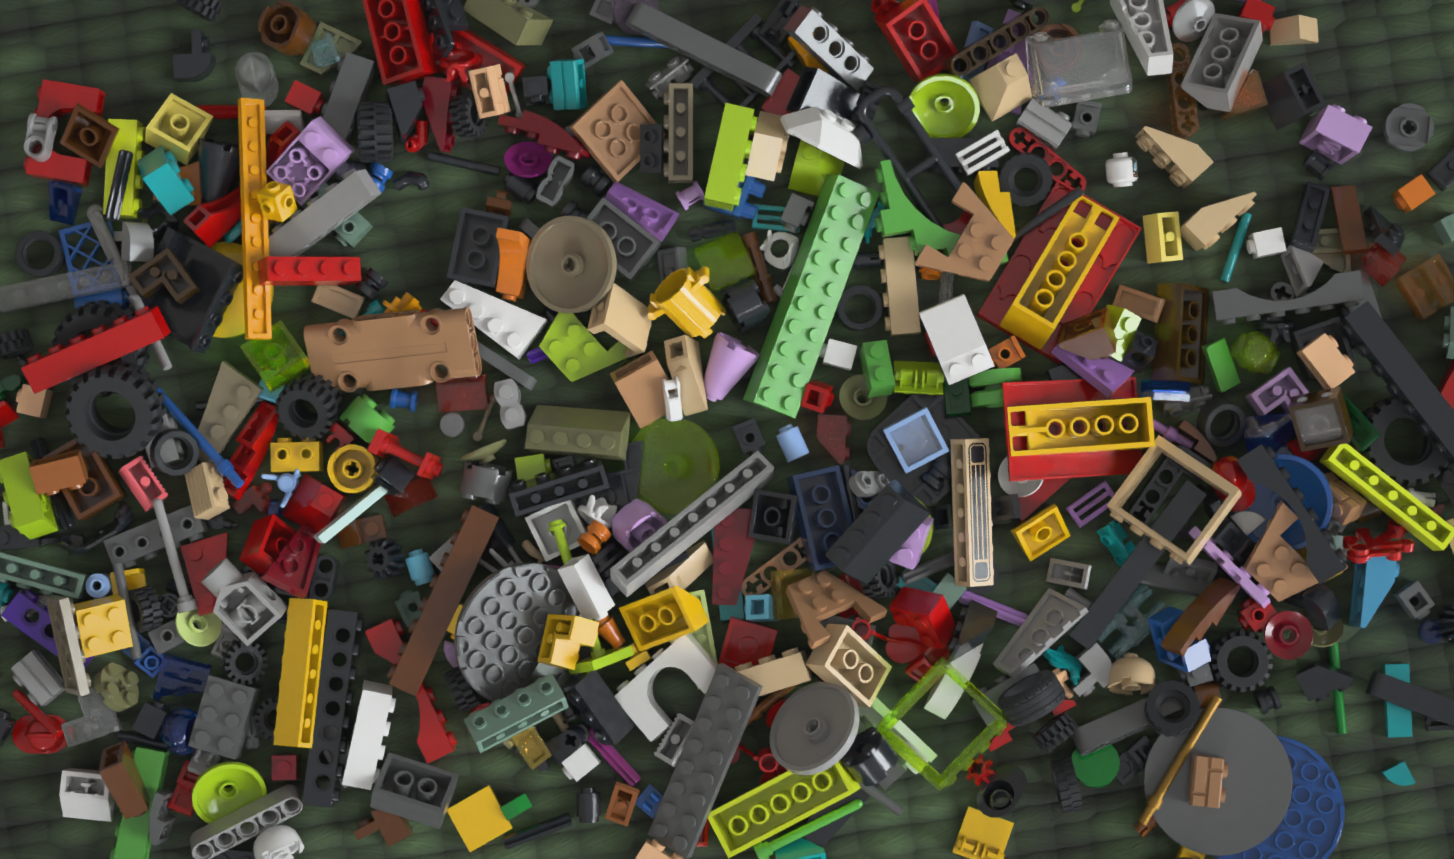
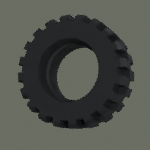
M100 300L97 303L94 301L87 302L83 306L76 308L61 321V324L54 332L56 337L52 340L51 347L59 343L62 346L70 344V339L84 334L88 329H94L103 324L107 328L114 325L112 321L121 316L132 317L134 311L129 308L126 310L121 309L122 304L117 302L109 305L108 300ZM151 344L122 356L120 361H125V366L128 367L131 364L139 366L138 371L143 373L145 366L150 360V355L147 353L151 351ZM85 373L73 377L69 380H66L65 382L68 385H70L71 383L75 384L76 381H78ZM111 391L100 392L102 397H108L113 393L118 394Z
M110 361L86 372L70 389V396L65 402V407L69 408L65 412V419L71 422L68 429L71 434L75 433L77 435L75 440L80 445L84 443L88 446L86 450L90 453L97 451L99 452V457L107 458L109 455H112L113 459H121L124 454L126 457L133 456L137 451H142L162 427L164 422L162 417L166 414V407L161 405L165 400L162 392L158 393L157 389L160 386L156 380L152 382L148 378L150 374L147 371L143 373L138 371L139 366L131 364L128 367L125 366V361H117L114 365ZM111 391L124 396L134 409L135 424L129 428H118L105 422L96 407V396L98 393Z
M1391 396L1377 401L1373 407L1368 408L1363 413L1381 435L1365 451L1359 450V452L1401 487L1427 483L1429 479L1440 475V470L1446 468L1448 462L1443 456L1438 455L1434 451L1432 441L1428 436L1424 435L1423 450L1417 460L1411 463H1399L1388 454L1384 444V435L1390 422L1398 418H1408L1417 424L1412 416H1408L1403 411L1400 400L1397 397Z

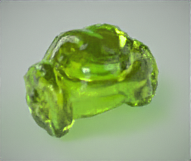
M1260 332L1241 334L1234 341L1230 351V355L1235 358L1238 366L1242 369H1247L1252 374L1259 372L1264 374L1270 373L1280 356L1275 342H1270V337Z

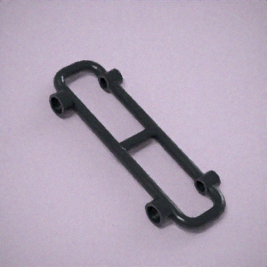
M880 87L860 102L858 117L861 124L856 126L854 131L863 144L873 139L886 160L891 161L894 172L924 216L932 223L945 229L912 179L936 163L955 192L958 191L961 182L911 110L915 105L908 95L903 97L893 87ZM884 96H889L894 100L930 154L907 171L867 114L868 107Z

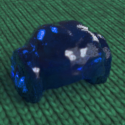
M174 708L172 714L164 718L160 737L167 745L169 753H175L176 755L194 753V748L188 746L190 731L198 712L189 708Z

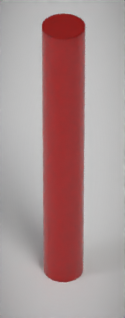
M20 689L12 693V697L55 738L62 736L63 730Z

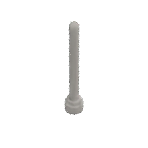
M156 498L153 500V507L180 597L178 599L179 604H176L180 614L197 609L198 606L196 599L189 595L163 502L161 499Z

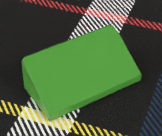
M1225 338L1201 346L1218 392H1224L1240 383Z

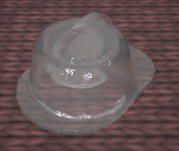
M250 52L242 56L237 62L235 72L243 98L263 99L264 105L268 107L277 99L279 92L278 81L270 59L259 52Z

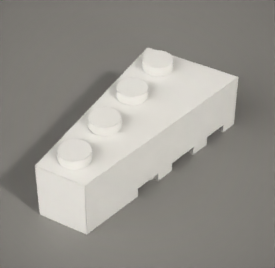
M1110 0V5L1147 76L1172 73L1173 49L1163 0Z
M364 680L342 785L371 790L372 784L376 783L380 774V769L376 768L378 759L383 760L385 745H381L383 736L388 737L391 722L387 721L388 712L393 713L396 698H392V685Z

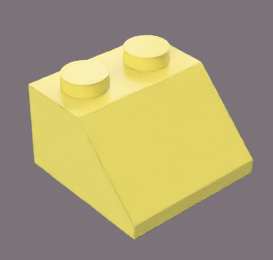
M171 93L146 127L145 143L155 148L162 145L166 152L170 150L178 161L188 165L198 151L199 138L205 137L213 116Z

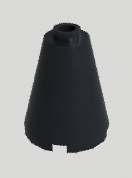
M199 138L201 198L205 199V203L229 194L240 168L239 145L225 141L218 142L214 141V139Z

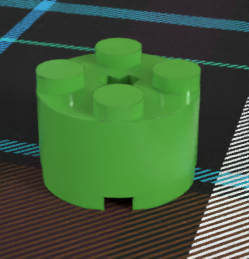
M366 394L362 397L358 395L339 417L342 421L347 418L348 426L367 443L372 441L378 428L389 433L395 428L393 425L395 422L394 418L384 410L381 412L375 409L377 405Z

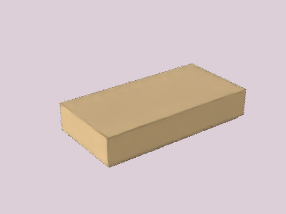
M317 286L311 302L353 319L359 316L366 298L338 286Z

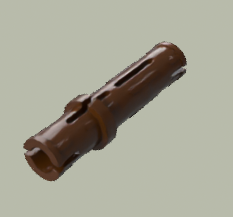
M756 232L742 235L741 238L752 267L754 280L760 290L762 301L765 300L767 304L777 301L771 282L773 278L768 273Z

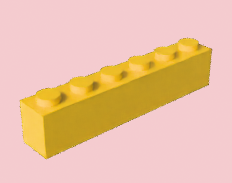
M289 598L273 745L312 748L327 601Z

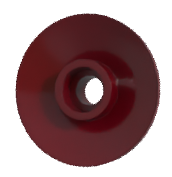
M1282 611L1275 614L1268 621L1264 631L1265 643L1275 656L1287 660L1296 659L1303 656L1311 647L1313 628L1304 615L1295 611ZM1285 630L1290 631V637L1287 639L1283 637Z

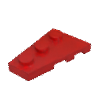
M228 532L180 546L200 616L214 613L213 610L217 598L203 585L201 580L224 558L228 559Z

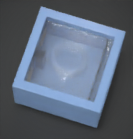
M926 406L883 428L886 438L905 473L949 452Z

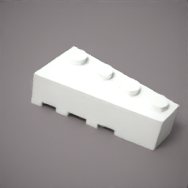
M454 280L440 299L452 309L469 307L474 326L519 360L548 323L545 318Z

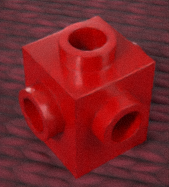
M1252 597L1243 601L1240 604L1242 608L1236 611L1240 616L1237 620L1244 630L1248 629L1250 632L1258 631L1259 633L1265 631L1270 618L1277 614L1271 603L1263 608Z

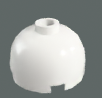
M275 825L264 830L257 836L253 845L255 859H294L291 854L297 850L300 854L304 849V845L297 832L292 827L286 825Z

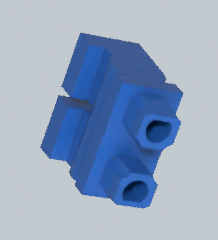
M746 175L744 183L739 182L738 187L742 188L739 206L734 205L733 211L706 206L704 202L703 206L705 209L739 220L742 217L754 220L758 206L747 203L750 195L762 199L766 185L757 181L755 177Z

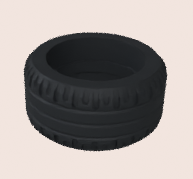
M1042 670L1020 680L1003 692L999 697L998 706L1011 726L1020 727L1038 720L1059 706L1064 700L1065 690L1052 671Z

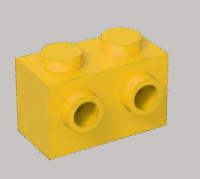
M307 437L305 440L301 439V442H292V438H277V443H270L271 472L287 473L294 472L295 469H299L300 472H323V443L316 442V438L309 440Z

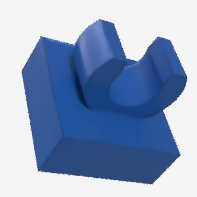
M649 784L637 798L635 804L653 819L664 795Z

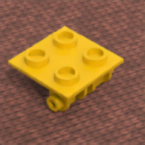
M968 806L952 852L969 859H1004L1005 854L1003 853L1014 823L1002 818L988 817L980 810Z

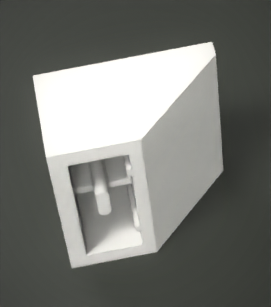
M76 768L62 770L59 796L63 817L112 822L115 800L99 771Z

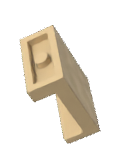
M613 283L611 290L604 300L592 308L587 330L593 334L606 331L627 346L625 355L632 357L645 352L652 320L648 319L647 306Z

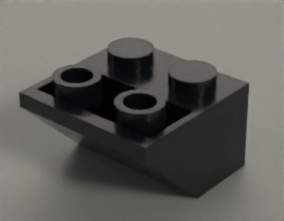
M1306 62L1256 87L1277 131L1326 106Z

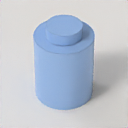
M789 424L779 429L780 434L776 438L787 462L810 453L798 426L793 428L792 424Z

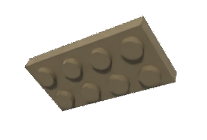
M57 595L46 597L66 692L77 696L90 694L91 680L89 674L85 673L83 665L86 662V657L83 649H80L78 639L81 637L80 630L74 624L73 615H75L74 604L72 601H69L68 597Z

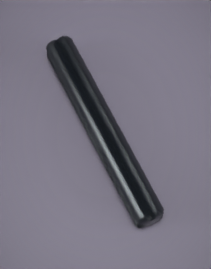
M37 438L31 441L30 444L36 459H41L49 454L44 438ZM60 489L58 493L50 495V499L61 529L65 530L75 526V522L66 497Z

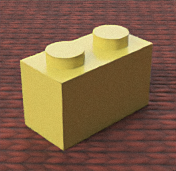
M1165 212L1143 216L1147 264L1183 260L1179 212Z

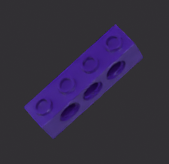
M21 589L1 616L58 657L54 635L49 634L46 626L51 623L47 605L45 606L38 601L39 596L33 591ZM27 610H37L39 619L30 620L27 617ZM94 656L86 658V662L83 663L84 669Z

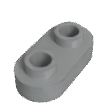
M859 471L849 478L850 489L858 497H876L890 483L885 475L879 471Z

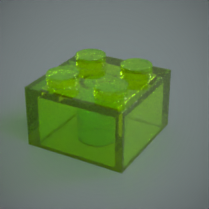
M281 320L271 326L272 339H250L240 346L244 356L270 393L310 369L307 356Z

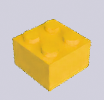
M118 594L74 604V624L79 627L81 635L80 639H78L79 647L83 649L86 658L133 647L125 600Z

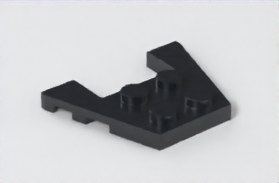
M641 440L627 444L626 461L624 460L625 470L606 474L610 488L572 499L576 507L579 508L581 504L586 506L590 495H594L595 500L603 497L608 505L617 506L616 513H618L624 506L631 503L634 499H638L644 441ZM574 456L551 460L557 471L563 465H576Z

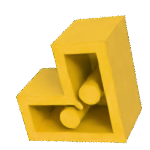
M548 614L537 662L561 669L575 670L579 659L578 652L580 646L594 647L598 636L599 622L573 615Z

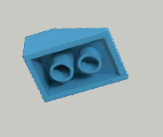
M1386 556L1371 557L1365 563H1354L1348 626L1366 628L1394 584L1395 577L1399 575L1400 566L1397 561H1390L1386 559Z

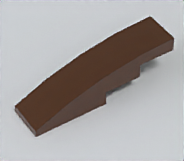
M1219 577L1187 607L1161 642V646L1165 650L1184 657L1194 639L1200 641L1210 624L1217 626L1239 591L1240 584Z

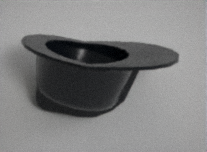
M1005 764L998 767L994 771L996 773L988 778L990 783L985 782L978 792L976 802L979 810L984 815L991 818H999L1009 814L1014 810L1017 802L1024 794L1027 786L1025 773L1020 767L1013 764Z

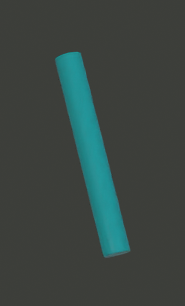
M1243 213L1220 277L1222 282L1229 283L1252 217L1249 213Z

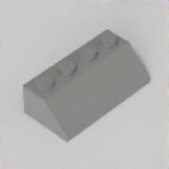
M1214 13L1183 79L1181 88L1207 108L1231 112L1263 41L1261 21Z

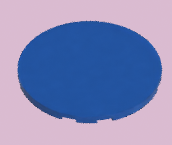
M1276 735L1287 753L1293 781L1291 800L1283 820L1276 830L1257 846L1237 854L1213 856L1216 859H1327L1340 839L1345 819V805L1338 779L1323 758L1303 743Z

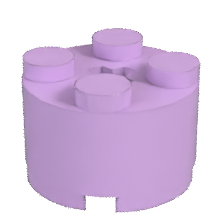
M634 499L611 518L614 538L629 552H632L668 523L659 512L641 499Z

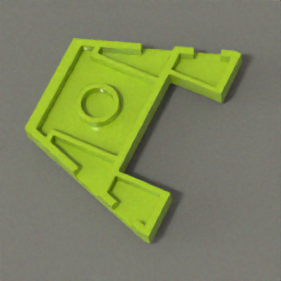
M558 312L539 345L571 382L628 358L625 355L627 346L620 341H617L606 351L575 317L574 313Z

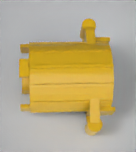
M703 266L695 272L690 267L686 269L680 268L667 276L658 286L655 294H650L648 319L655 320L657 317L666 314L687 336L692 338L699 335L706 338L713 333L710 327L714 325L721 314L725 315L726 310L720 301L704 286V284L709 282V268Z

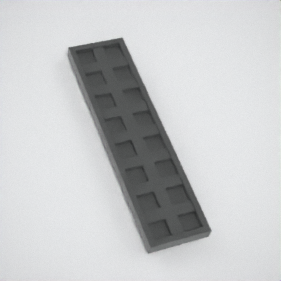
M724 663L718 664L648 833L649 836L686 859L692 857L763 687Z

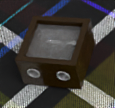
M1341 387L1292 396L1288 409L1301 452L1350 443L1354 430Z

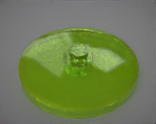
M663 418L646 425L634 437L632 442L644 441L638 499L650 504L657 512L670 515L679 514L717 483L720 470L718 451L710 435L698 424L686 419L671 422Z

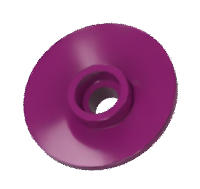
M520 142L511 146L506 151L504 162L506 168L511 173L520 177L531 178L540 176L548 171L552 163V154L544 151L545 147L536 142Z

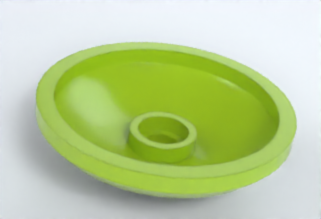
M951 74L929 76L921 80L910 93L909 97L915 105L911 110L930 138H961L973 129L979 118L980 102L978 95L967 81ZM942 98H946V99H948L949 101H948V102H942L941 99H942Z
M240 762L220 763L204 771L195 782L192 790L193 807L197 815L203 821L210 824L267 795L266 785L260 773L247 764ZM226 785H232V786L229 787V788H225V787H224V786H226Z

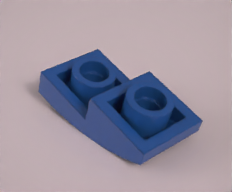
M137 631L142 657L132 659L130 647L120 650L134 660V664L154 678L169 661V658L165 654L158 655L153 643Z

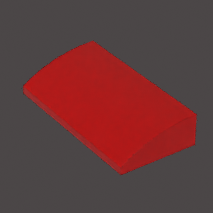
M469 29L466 31H450L454 40L452 50L473 51L478 61L476 69L500 64L501 77L504 80L508 97L511 91L509 83L505 80V74L507 72L514 74L513 83L515 86L526 64ZM431 33L429 38L437 70L447 76V68L440 66L441 55L436 48L433 33ZM461 78L456 80L459 81V84L473 91L470 80L467 82L462 81Z

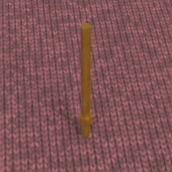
M1216 695L1212 696L1153 795L1150 794L1146 801L1147 806L1138 819L1142 824L1147 825L1156 809H1160L1163 804V797L1222 701L1221 698Z

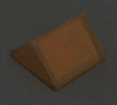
M1253 69L1247 74L1231 112L1224 111L1221 119H1232L1257 111L1268 105L1257 70Z

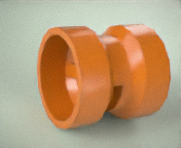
M593 520L587 526V532L582 533L577 542L585 551L596 555L601 549V544L607 542L611 537V533L603 524Z

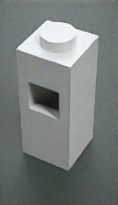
M589 554L572 558L558 569L582 618L599 621L608 615L607 611L615 604Z

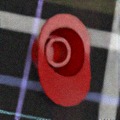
M1226 456L1215 462L1211 470L1240 489L1242 495L1231 511L1241 512L1253 504L1256 497V488L1254 482L1249 480L1237 462L1238 459ZM1213 487L1218 497L1224 502L1228 496Z
M27 715L19 719L14 725L12 732L13 742L18 749L26 753L50 754L59 752L66 747L70 740V727L60 716L47 715L63 730L62 736L55 738L32 715Z

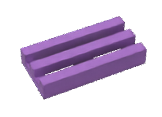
M1105 480L1065 509L1077 523V526L1081 528L1108 509L1107 504L1110 501L1083 520H1080L1079 516L1110 495L1113 498L1115 493ZM1102 488H1105L1106 492L1075 513L1074 508Z

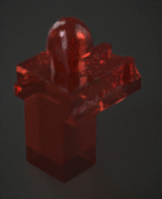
M265 482L260 487L258 485L251 486L244 492L241 499L235 501L232 506L239 514H242L254 504L260 512L268 514L271 511L269 505L273 501L266 494L271 492V484Z

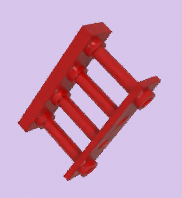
M379 428L377 429L367 451L384 458L392 455L412 463L420 467L416 475L432 480L435 476L439 477L444 467V464L441 463L442 457L429 452L423 457L402 447L401 443L398 442L400 437Z

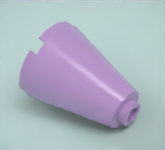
M722 332L717 333L704 375L706 398L713 402H716L717 399L722 400L758 360L760 354L749 345L748 347L741 344L742 341Z

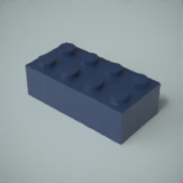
M839 465L788 477L787 482L790 494L799 496L796 519L809 572L836 566L825 554L853 523Z

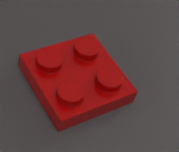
M731 616L718 664L724 663L732 668L748 662H752L753 666L759 664V659L771 655L778 629Z

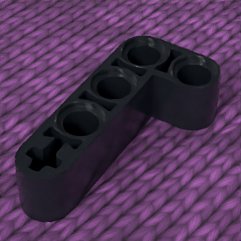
M1177 446L1179 449H1181L1182 451H1184L1185 453H1187L1188 455H1190L1191 457H1193L1194 459H1196L1197 461L1211 469L1210 464L1207 461L1193 453L1191 450L1184 446ZM1164 455L1126 512L1135 517L1133 512H1140L1143 506L1149 508V511L1146 509L1140 514L1141 522L1147 525L1181 475L1193 482H1202L1204 480L1196 477L1192 472ZM1163 470L1167 471L1170 475V480L1167 484L1162 483L1159 479L1160 472ZM1149 490L1154 491L1157 496L1153 504L1148 503L1146 500V493Z
M332 555L318 557L307 596L304 598L325 601L334 596L340 569V563L336 557ZM326 559L330 560L333 564L332 570L328 573L322 570V562ZM246 566L240 572L244 574L253 572V570ZM263 580L275 593L294 596L279 587H272L269 582ZM321 583L326 584L328 587V593L324 597L320 596L317 592V587Z

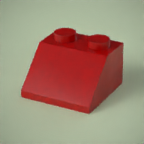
M275 514L254 521L239 560L256 573L264 574L295 533V530Z

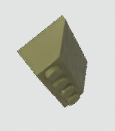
M537 405L527 426L525 449L532 453L626 461L631 412Z

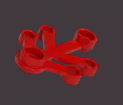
M1390 519L1387 521V531L1375 539L1370 535V529L1357 528L1355 536L1343 537L1342 547L1349 549L1346 552V557L1353 563L1361 564L1371 557L1386 556V559L1390 561H1398L1401 559V552L1408 553L1414 551V541L1411 539L1389 541L1392 538H1403L1404 534L1407 533L1404 527L1395 520Z

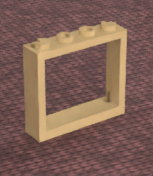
M1158 435L1155 439V446L1149 447L1107 504V507L1111 511L1110 516L1120 523L1123 520L1131 525L1129 529L1141 537L1143 534L1151 539L1149 541L1150 544L1159 550L1165 548L1171 552L1169 556L1179 564H1182L1184 561L1190 565L1241 497L1242 493L1238 487ZM1162 453L1228 496L1187 553L1122 509V506Z

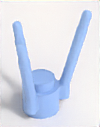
M295 469L294 473L288 472L282 475H261L263 479L277 481L279 489L285 492V496L280 504L281 508L285 507L289 498L292 497V491L297 489L299 477H301L299 469Z

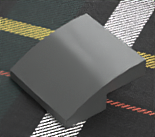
M169 788L155 792L149 817V834L151 844L155 846L167 841L176 817L167 814L169 810L168 805L174 793V790Z

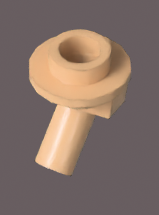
M1059 668L1052 671L1065 690V698L1071 699L1074 693L1064 683L1069 679L1067 671L1061 672Z

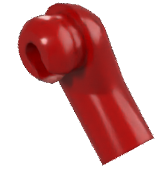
M417 120L416 133L405 141V149L412 153L419 151L428 142V120Z

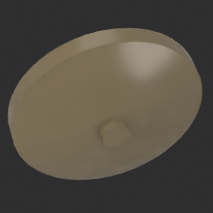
M579 216L555 218L538 230L529 245L526 258V272L529 284L536 297L545 306L554 311L581 313L592 309L608 295L616 276L617 259L612 241L601 226L590 219Z

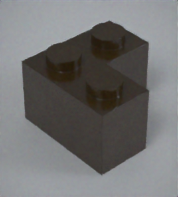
M166 248L128 275V278L138 292L146 299L163 287H166L176 302L182 304L201 291L180 260L169 248Z

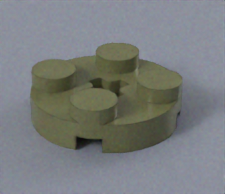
M113 662L104 666L96 673L94 679L97 694L102 693L105 698L102 702L108 708L122 712L138 703L139 690L137 683L139 679L136 673L128 671L123 666Z

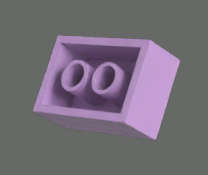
M1327 105L1310 119L1299 143L1313 151L1317 149L1319 154L1342 165L1360 152L1372 126L1368 125L1367 121L1362 117H1352L1346 114V110L1338 105Z

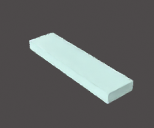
M376 484L313 537L318 543H326L385 495L387 491L379 484Z

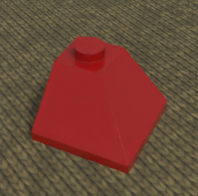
M305 473L282 515L300 526L304 524L319 532L337 517L348 497Z

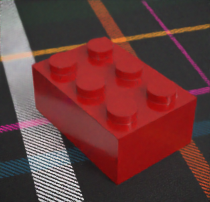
M905 0L876 21L912 81L919 83L921 80L937 74L943 69L945 59L958 52L927 0Z

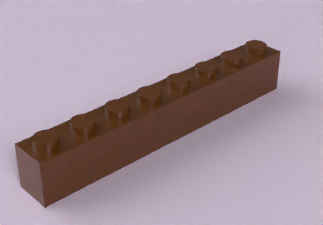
M473 505L471 509H465L460 519L464 523L461 531L455 530L450 544L454 546L450 554L444 553L439 564L443 569L439 576L434 575L429 585V588L433 589L429 598L424 596L418 609L422 611L419 620H413L408 630L412 634L408 643L403 641L398 655L402 657L398 665L393 663L387 675L388 678H391L390 685L414 696L417 695L499 517Z

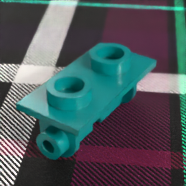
M1112 520L1096 532L1100 536L1103 545L1113 555L1116 564L1121 567L1135 546L1132 541L1124 545L1122 541L1128 535L1119 522L1116 523L1115 520Z

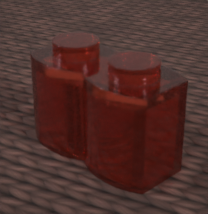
M1375 241L1368 248V252L1361 258L1363 261L1361 268L1383 287L1397 274L1407 257L1400 251L1392 256Z

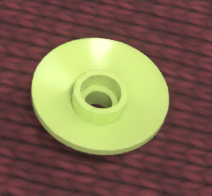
M194 609L180 614L177 612L175 624L179 635L187 643L203 647L212 644L218 639L221 634L222 620L215 613L200 616L198 609ZM193 623L198 625V629L194 627Z

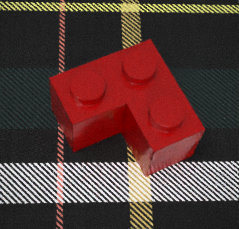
M903 586L889 606L895 622L901 626L916 628L923 645L944 649L952 638V632L956 625L944 595Z

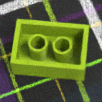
M25 451L0 460L1 484L4 483L5 492H3V498L6 505L10 506L12 513L9 514L11 526L19 530L20 534H24L32 540L56 532L58 527L49 496H45L44 493L39 495L36 493L29 470L31 461L35 459Z

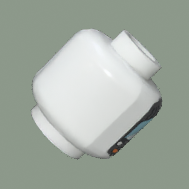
M1127 152L1114 153L1113 159L1106 161V179L1108 183L1113 184V187L1133 186L1132 182L1138 179L1137 160L1134 157H1128Z

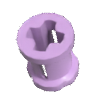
M696 180L693 181V185L681 192H675L685 211L697 201H704L705 195Z

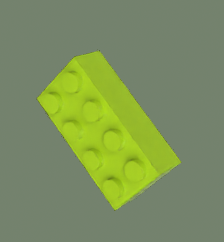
M725 103L704 196V205L733 211L734 205L739 206L742 188H739L738 185L739 182L744 183L747 164L743 163L745 158L749 159L752 141L749 140L750 135L754 136L758 117L754 116V109Z

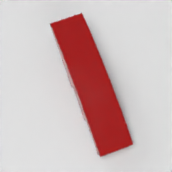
M264 401L261 402L236 438L240 446L229 460L234 466L233 470L244 481V484L240 488H236L227 477L223 481L228 496L238 501L253 480L267 452L278 423L277 418L280 416L275 412V406Z

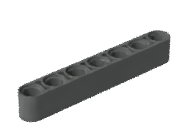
M636 2L625 22L631 29L765 96H772L782 77L778 70L642 2Z

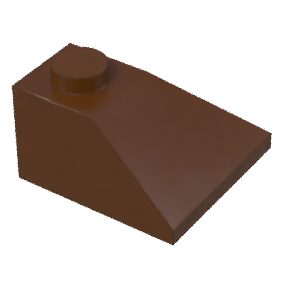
M78 103L73 110L60 144L97 167L102 168L119 132V128Z
M1106 307L1063 323L1058 342L1059 347L1090 360L1106 359L1112 356L1116 351L1117 340L1108 308Z

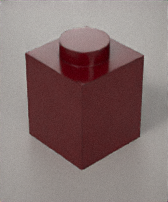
M278 753L271 756L272 780H297L301 778V753Z

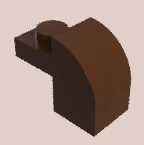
M378 809L371 811L374 821L369 817L358 823L359 828L354 831L357 840H360L380 830L388 847L413 833L406 818Z

